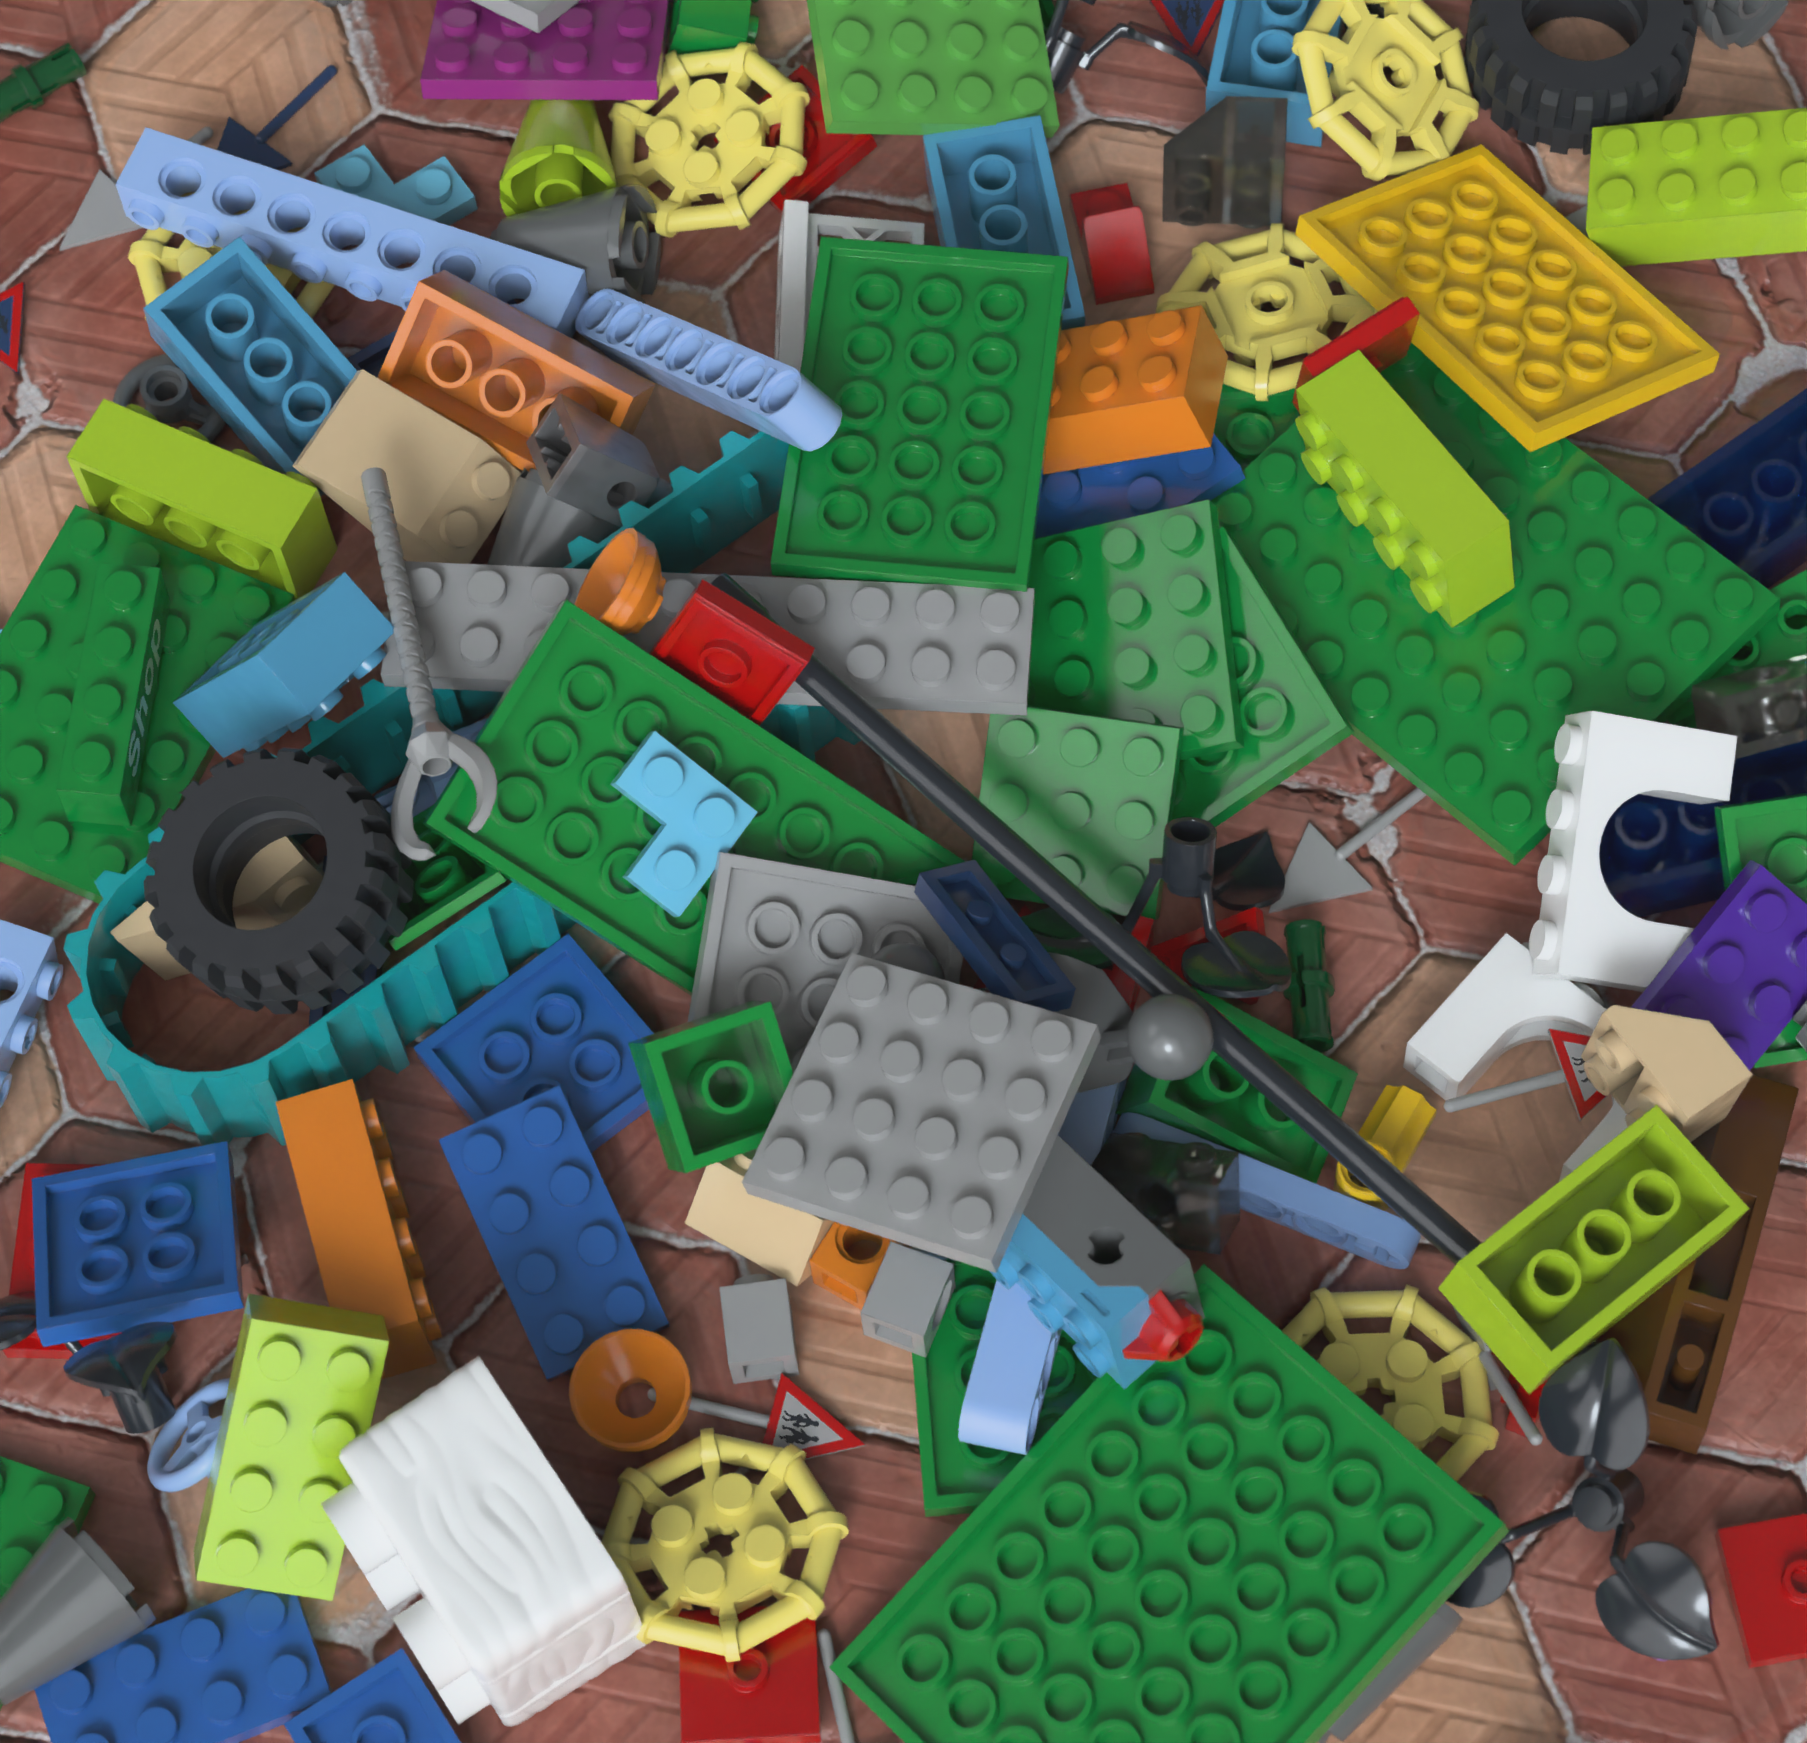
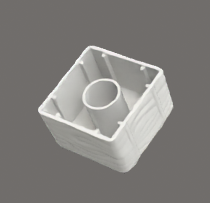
M479 1356L467 1365L452 1372L438 1385L424 1391L401 1409L391 1413L383 1421L369 1428L364 1434L354 1438L340 1451L339 1459L353 1483L320 1504L387 1611L419 1591L424 1597L392 1619L458 1725L489 1704L492 1705L504 1725L510 1727L518 1725L531 1718L536 1712L544 1710L556 1700L562 1699L587 1681L602 1674L608 1667L624 1660L636 1650L647 1645L636 1638L642 1627V1622L620 1571Z

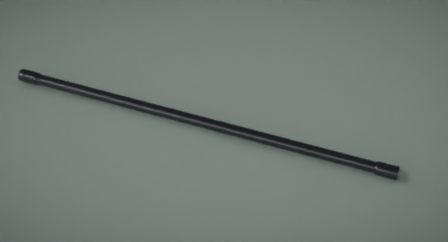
M727 573L721 574L711 583L782 627L770 616L767 608ZM812 654L809 663L795 679L799 686L1150 996L1178 994L1198 1003L1207 1013L1213 1027L1214 1042L1212 1050L1456 1265L1457 1262L1482 1243ZM1596 1339L1572 1360L1588 1352L1600 1342Z

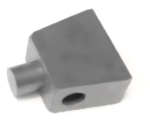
M561 393L557 395L526 442L547 495L619 527H622L618 509L630 500L649 509L672 493L671 483L659 477L647 447L643 442Z

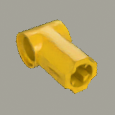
M1386 1084L1358 1134L1404 1173L1433 1123L1437 1110L1425 1100L1422 1094L1404 1085L1396 1087ZM1340 1162L1337 1163L1333 1191L1383 1211L1389 1208L1369 1188L1357 1186L1352 1182L1349 1177L1353 1176V1174Z

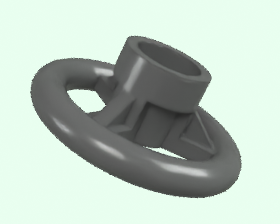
M167 354L149 358L135 366L122 379L113 397L114 403L126 407L128 404H131L135 392L140 387V393L146 406L145 409L155 416L159 422L172 424L186 420L202 425L197 431L204 435L210 443L214 441L226 425V422L213 407L194 401L186 375Z

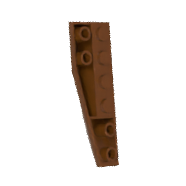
M1752 1075L1727 1117L1690 1142L1749 1209L1722 1238L1597 1339L1601 1343L1604 1340L1615 1338L1630 1358L1640 1379L1648 1406L1650 1419L1648 1440L1697 1455L1708 1428L1772 1195L1799 1088Z

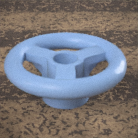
M230 1378L214 1381L191 1395L178 1407L175 1415L165 1423L152 1446L147 1464L149 1480L158 1490L178 1492L193 1486L205 1477L209 1478L222 1415L212 1419L209 1416L208 1407L220 1400L226 1399ZM186 1430L185 1434L183 1435L181 1445L170 1458L173 1448L175 1447L181 1435Z

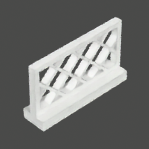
M785 200L778 238L774 359L792 366L800 372L819 247L817 246L818 234L841 236L845 239L882 242L884 240L924 245V223L808 213V201Z

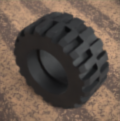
M1472 0L1465 44V67L1468 81L1473 85L1472 94L1482 109L1486 111L1492 108L1490 119L1505 132L1511 128L1518 132V140L1533 147L1536 146L1537 142L1550 145V152L1567 155L1568 149H1583V155H1591L1592 127L1663 121L1664 116L1673 113L1681 99L1683 87L1686 86L1698 28V11L1693 7L1694 0ZM1559 18H1587L1601 22L1614 29L1627 41L1630 47L1615 56L1602 60H1573L1547 50L1533 38L1530 32L1546 22Z
M283 747L278 750L277 758H274L265 748L248 751L243 754L244 762L234 765L229 759H226L211 767L209 770L213 776L201 785L194 779L180 792L186 799L176 812L168 808L158 824L164 831L161 842L152 841L150 843L146 863L155 870V875L146 876L144 880L145 900L155 908L151 911L149 918L155 933L167 943L166 950L178 963L220 997H228L239 1007L255 1012L266 1006L274 1014H294L298 1010L299 1001L304 1002L309 1008L314 1010L331 1004L333 1000L330 993L339 988H342L347 994L353 992L364 984L360 974L371 963L379 969L391 954L384 946L390 935L395 937L402 935L408 917L399 910L400 904L409 903L413 898L414 880L404 871L409 869L412 860L400 852L393 841L391 814L351 773H346L335 761L320 754L310 758L302 749ZM294 834H318L324 836L327 846L326 870L321 885L311 901L298 914L276 926L259 930L238 929L233 915V896L238 879L248 862L261 849L280 838Z

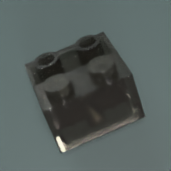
M1227 96L1165 143L1163 152L1162 222H1178L1185 226H1200L1205 223L1236 224L1250 229L1271 226V223H1281L1288 98Z

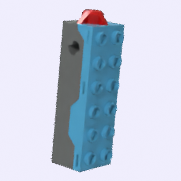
M1057 1136L996 1273L991 1271L990 1273L1007 1289H1010L1017 1283L1031 1297L1027 1304L1044 1327L1052 1333L1062 1328L1076 1342L1073 1350L1077 1357L1095 1376L1101 1378L1107 1372L1125 1389L1156 1361H1176L1186 1355L1196 1345L1202 1335L1203 1319L1205 1318L1189 1258L1060 1136Z

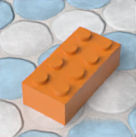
M442 270L418 282L377 377L481 438L511 465L522 471L526 468L528 472L531 468L536 469L526 442L559 393L633 435L656 385L446 270Z
M1202 305L1061 330L1043 475L1211 447L1228 355Z
M353 1079L275 1102L329 1307L384 1316L389 1345L381 1380L437 1363L432 1340L442 1338L443 1334L433 1300L429 1299L423 1278L427 1277L417 1241L416 1239L413 1240L407 1221L410 1218L408 1205L400 1180H397L391 1162L394 1159L391 1143L384 1122L380 1120L374 1098L362 1101Z

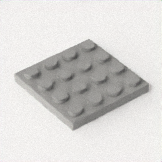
M718 852L716 867L711 874L688 1022L752 1000L771 1001L794 1073L851 953L871 958L881 948L890 944L901 942L917 944L930 951L938 959L944 970L946 981L959 984L963 956L914 893L916 886Z
M851 953L742 1180L744 1188L749 1195L996 1273L1100 1042L1101 1035L1098 1026L1090 1022Z

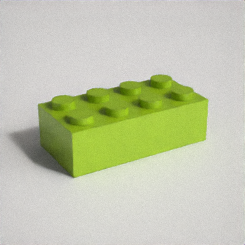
M1807 107L1592 127L1586 231L1589 239L1620 266L1807 251Z
M1360 350L1352 353L1296 389L1300 416L1295 419L1299 433L1304 439L1305 451L1301 453V459L1305 468L1318 484L1322 485L1327 481L1338 494V504L1351 524L1355 527L1364 524L1374 536V546L1384 563L1392 570L1400 566L1411 579L1410 587L1414 596L1428 613L1437 610L1450 627L1453 628L1515 588L1509 520Z
M103 399L66 456L90 511L292 593L295 596V600L313 590L338 549L318 488L308 478L292 471H288L284 475L265 467L258 458L244 450L233 449L230 452L213 445L204 435L190 427L181 426L178 430L163 424L149 411L138 405L128 404L126 407Z
M1656 1104L1457 1262L1438 1289L1530 1394L1549 1379L1559 1368L1571 1361L1722 1238L1749 1208Z
M248 1293L194 1546L196 1581L333 1601L345 1542L320 1503L353 1483L339 1456L340 1451L345 1445L357 1436L364 1434L371 1427L389 1345L384 1316Z

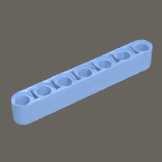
M612 289L597 291L587 299L577 314L575 321L576 330L612 361L652 382L803 451H813L822 447L834 436L840 426L842 419L841 407L796 368Z
M1127 1078L1113 1085L1077 1093L1058 1133V1136L1101 1176L1103 1175L1109 1152L1107 1144L1115 1129L1118 1114L1115 1112L1124 1092ZM996 1280L962 1406L959 1423V1441L1027 1455L1034 1439L1062 1328L1052 1333L1044 1327L1027 1304L1031 1297L1017 1283L1010 1289H1007Z

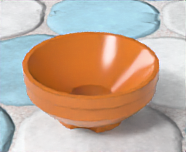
M627 528L616 535L593 563L583 581L574 605L621 636L628 633H639L642 627L654 618L664 598L663 589L667 580L662 576L661 563L655 544L633 528Z
M623 1329L611 1332L597 1339L582 1353L574 1366L570 1378L569 1399L572 1412L579 1425L592 1439L610 1449L621 1452H639L654 1448L667 1441L680 1428L687 1417L691 1405L692 1381L684 1358L669 1340L657 1333L643 1329ZM646 1383L651 1385L656 1392V1402L653 1409L647 1415L639 1418L623 1415L619 1410V1398L622 1391L631 1384Z

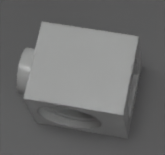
M891 1241L860 1313L864 1335L926 1358L956 1286L954 1264L946 1262L947 1257L910 1245L905 1247Z
M752 1274L738 1278L734 1281V1285L719 1287L727 1359L733 1384L776 1379L781 1377V1373L786 1377L798 1376L799 1367L793 1317L786 1278L774 1280L770 1275Z

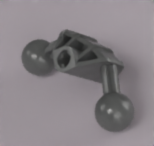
M908 942L890 944L881 948L871 957V959L946 980L944 970L938 959L930 951L917 944ZM1048 952L1076 988L1071 1007L1056 1013L1096 1024L1101 1035L1100 1042L1077 1093L1113 1085L1125 1080L1129 1076L1134 1062L1141 1070L1154 1078L1180 1080L1197 1072L1208 1060L1214 1042L1213 1027L1207 1013L1198 1003L1182 995L1162 994L1144 1002L1134 1013L1103 970L1069 956Z

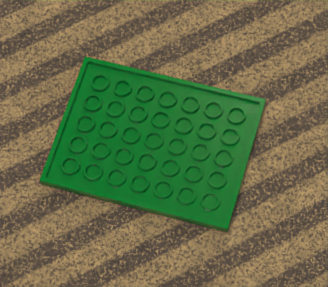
M1411 342L1407 355L1383 370L1380 374L1509 520L1515 588L1453 628L1450 627L1437 610L1428 613L1414 596L1410 587L1411 579L1400 566L1392 570L1381 559L1373 543L1374 536L1365 525L1361 524L1355 527L1346 518L1338 504V494L1326 481L1320 485L1311 477L1301 459V453L1305 451V444L1298 431L1296 422L1242 470L1245 476L1244 480L1210 501L1218 508L1220 528L1223 526L1234 537L1354 730L1352 735L1512 865L1516 866L1551 832V828L1548 827L1546 822V807L1551 793L1557 786L1559 763L1555 759L1554 745L1560 727L1565 724V716L1587 711H1597L1664 723L1780 611V598L1566 438L1529 452Z
M1203 1264L1194 1274L1205 1316L1203 1319V1332L1196 1345L1186 1355L1176 1361H1156L1125 1389L1107 1372L1101 1378H1097L829 1668L905 1743H1317L1503 1539L1509 1530L1505 1523Z

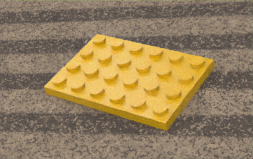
M1482 144L1299 215L1295 235L1377 311L1382 310L1402 296L1404 298L1409 297L1420 313L1411 342L1529 452L1714 373L1720 355L1719 352Z

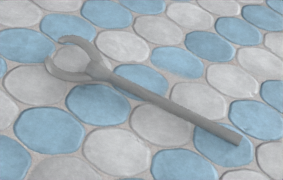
M374 467L362 473L361 481L366 504L369 508L370 522H372L371 528L375 537L376 551H378L377 556L379 566H381L382 580H384L383 585L387 595V604L391 611L390 618L394 626L393 632L395 641H397L398 656L401 657L399 661L404 672L403 679L407 687L406 694L408 702H410V713L414 719L412 721V735L405 754L409 759L400 776L393 797L391 832L393 841L400 852L413 860L425 861L436 854L430 844L419 840L413 827V803L421 775L434 777L445 774L453 762L467 772L473 781L477 793L476 810L467 827L473 833H476L483 827L491 814L497 794V778L495 769L484 751L469 739L450 731L441 723L435 710L436 703L434 695H432L433 689L431 680H429L428 667L425 664L426 657L424 649H422L423 643L421 634H419V624L415 618L416 611L412 603V592L409 589L410 583L408 574H406L405 560H403V550L399 544L400 537L396 529V519L393 515L394 509L390 500L391 495L387 476L383 469Z

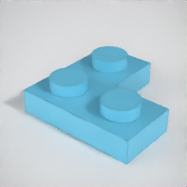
M364 144L314 173L319 184L449 226L478 209L474 194L445 156L394 184Z
M656 731L648 733L611 782L614 788L662 824L623 875V878L673 917H680L715 870L718 852L728 853L757 814V811Z

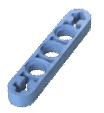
M1130 1112L1122 1113L1107 1144L1109 1150L1115 1156L1137 1168L1389 1268L1406 1269L1410 1265L1421 1238V1234L1396 1215L1144 1115Z

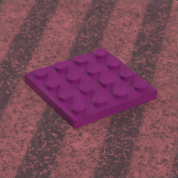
M437 0L420 79L423 99L658 100L673 0H580L539 33L471 0Z

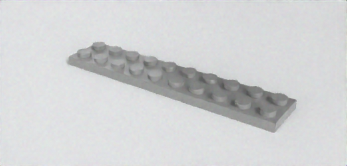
M405 561L406 574H408L410 583L409 589H411L413 597L412 603L416 611L415 618L419 624V634H421L423 643L422 649H424L426 657L425 664L428 667L432 688L505 692L560 603L568 600L575 604L579 590L590 569ZM662 572V576L667 581L663 589L664 598L652 620L642 627L639 633H628L623 637L649 653L700 581L704 579L711 584L720 575ZM729 575L767 608L770 616L785 630L815 647L813 654L875 709L1027 715L1035 605L1034 588H1027V592L942 584ZM389 610L388 621L392 624L391 618H390V612H391V611ZM393 633L385 641L384 651L387 655L382 660L381 677L384 686L406 687L403 679L404 672L399 661L401 657L398 656L397 641H395ZM795 681L777 703L822 706Z

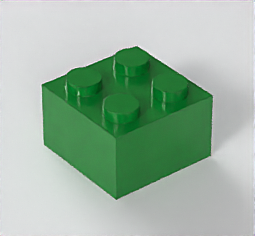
M752 1000L628 1042L668 1169L682 1173H688L757 1149L794 1074L771 1001Z

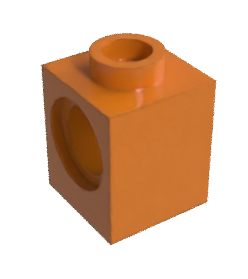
M834 1222L809 1260L813 1283L862 1310L890 1242L892 1241L905 1247H909V1245ZM861 1240L876 1242L881 1247L875 1256L865 1260L855 1259L847 1254L850 1246Z

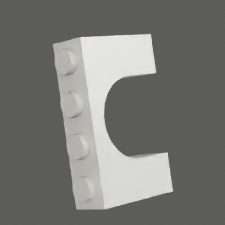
M1587 711L1565 716V724L1560 727L1554 745L1555 759L1559 763L1557 786L1551 793L1546 807V822L1548 827L1551 828L1548 854L1544 856L1540 863L1537 877L1538 889L1543 893L1540 917L1533 925L1529 938V952L1534 959L1533 975L1644 992L1695 928L1644 920L1629 913L1617 903L1607 889L1600 868L1599 849L1604 828L1615 810L1622 803L1637 794L1695 804L1729 801L1737 736L1597 711Z
M1506 933L1407 1042L1403 1068L1444 1100L1465 1095L1488 1068L1509 1049L1530 1041H1551L1548 1029L1591 1036L1602 1013L1607 1009L1604 1007L1601 997L1582 982L1576 981L1572 983L1569 980L1533 975L1534 959L1529 952V943L1524 942L1520 944ZM1613 1096L1611 1110L1564 1163L1559 1181L1628 1127L1625 1121L1627 1114Z

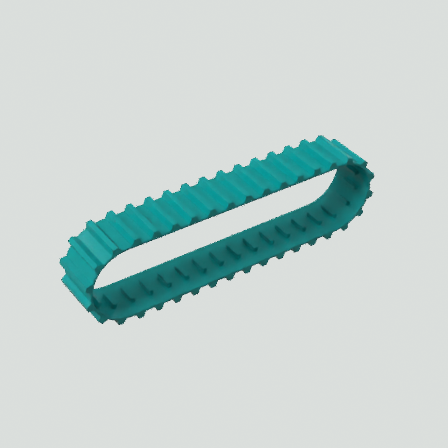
M730 431L719 439L721 459L701 473H697L682 465L669 473L672 493L649 509L630 500L618 509L622 527L597 544L587 538L578 536L568 543L571 563L564 568L590 569L602 550L616 535L627 528H633L655 544L662 572H691L779 510L789 444L762 431L750 439ZM375 679L360 687L365 706L339 724L324 716L317 721L313 720L308 723L312 742L302 749L310 758L320 754L335 761L346 773H351L371 794L402 774L409 759L405 754L412 735V721L414 720L410 713V702H408L406 694L407 687L384 686L383 683ZM432 688V695H434L436 703L435 710L439 720L452 732L475 723L491 712L505 693L500 691ZM776 704L760 725L761 728L815 763V752L836 737L853 745L861 741L823 706ZM160 827L148 834L149 844L152 841L161 842L164 831ZM294 834L292 836L302 844L315 834ZM145 857L126 874L104 870L94 881L103 900L94 911L88 929L67 934L64 944V951L80 978L83 991L67 1007L73 1022L107 1081L117 1082L139 1123L150 1132L154 1133L172 1123L185 1131L196 1133L202 1146L228 1141V1144H230L233 1138L254 1137L269 1133L281 1146H284L286 1141L275 1102L353 1079L355 1083L378 1065L398 1074L410 1065L406 1045L431 1027L436 1030L441 1028L459 1014V1007L483 990L486 992L491 991L510 977L509 972L533 954L540 955L559 941L561 934L577 923L512 882L280 1048L252 1063L230 1069L185 1072L159 1066L146 1053L139 1056L129 1051L128 1049L134 1047L130 1034L122 1022L123 1006L130 986L144 963L120 944L111 934V931L146 902L144 880L146 876L155 875V870L146 863L147 857Z

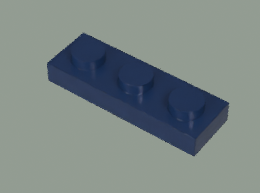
M976 860L919 873L914 893L992 994L1052 1012L1071 1007L1076 988Z

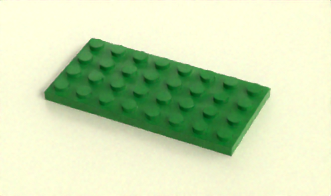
M568 600L560 603L473 742L489 757L496 773L497 794L489 818L476 833L467 828L476 810L477 793L473 781L467 772L458 766L422 823L691 996L711 875L680 917H673L623 878V875L662 825L611 785V782L649 732L656 731L757 811V814L728 851L729 854L916 886L919 873L965 862ZM990 878L994 885L997 886L998 883Z

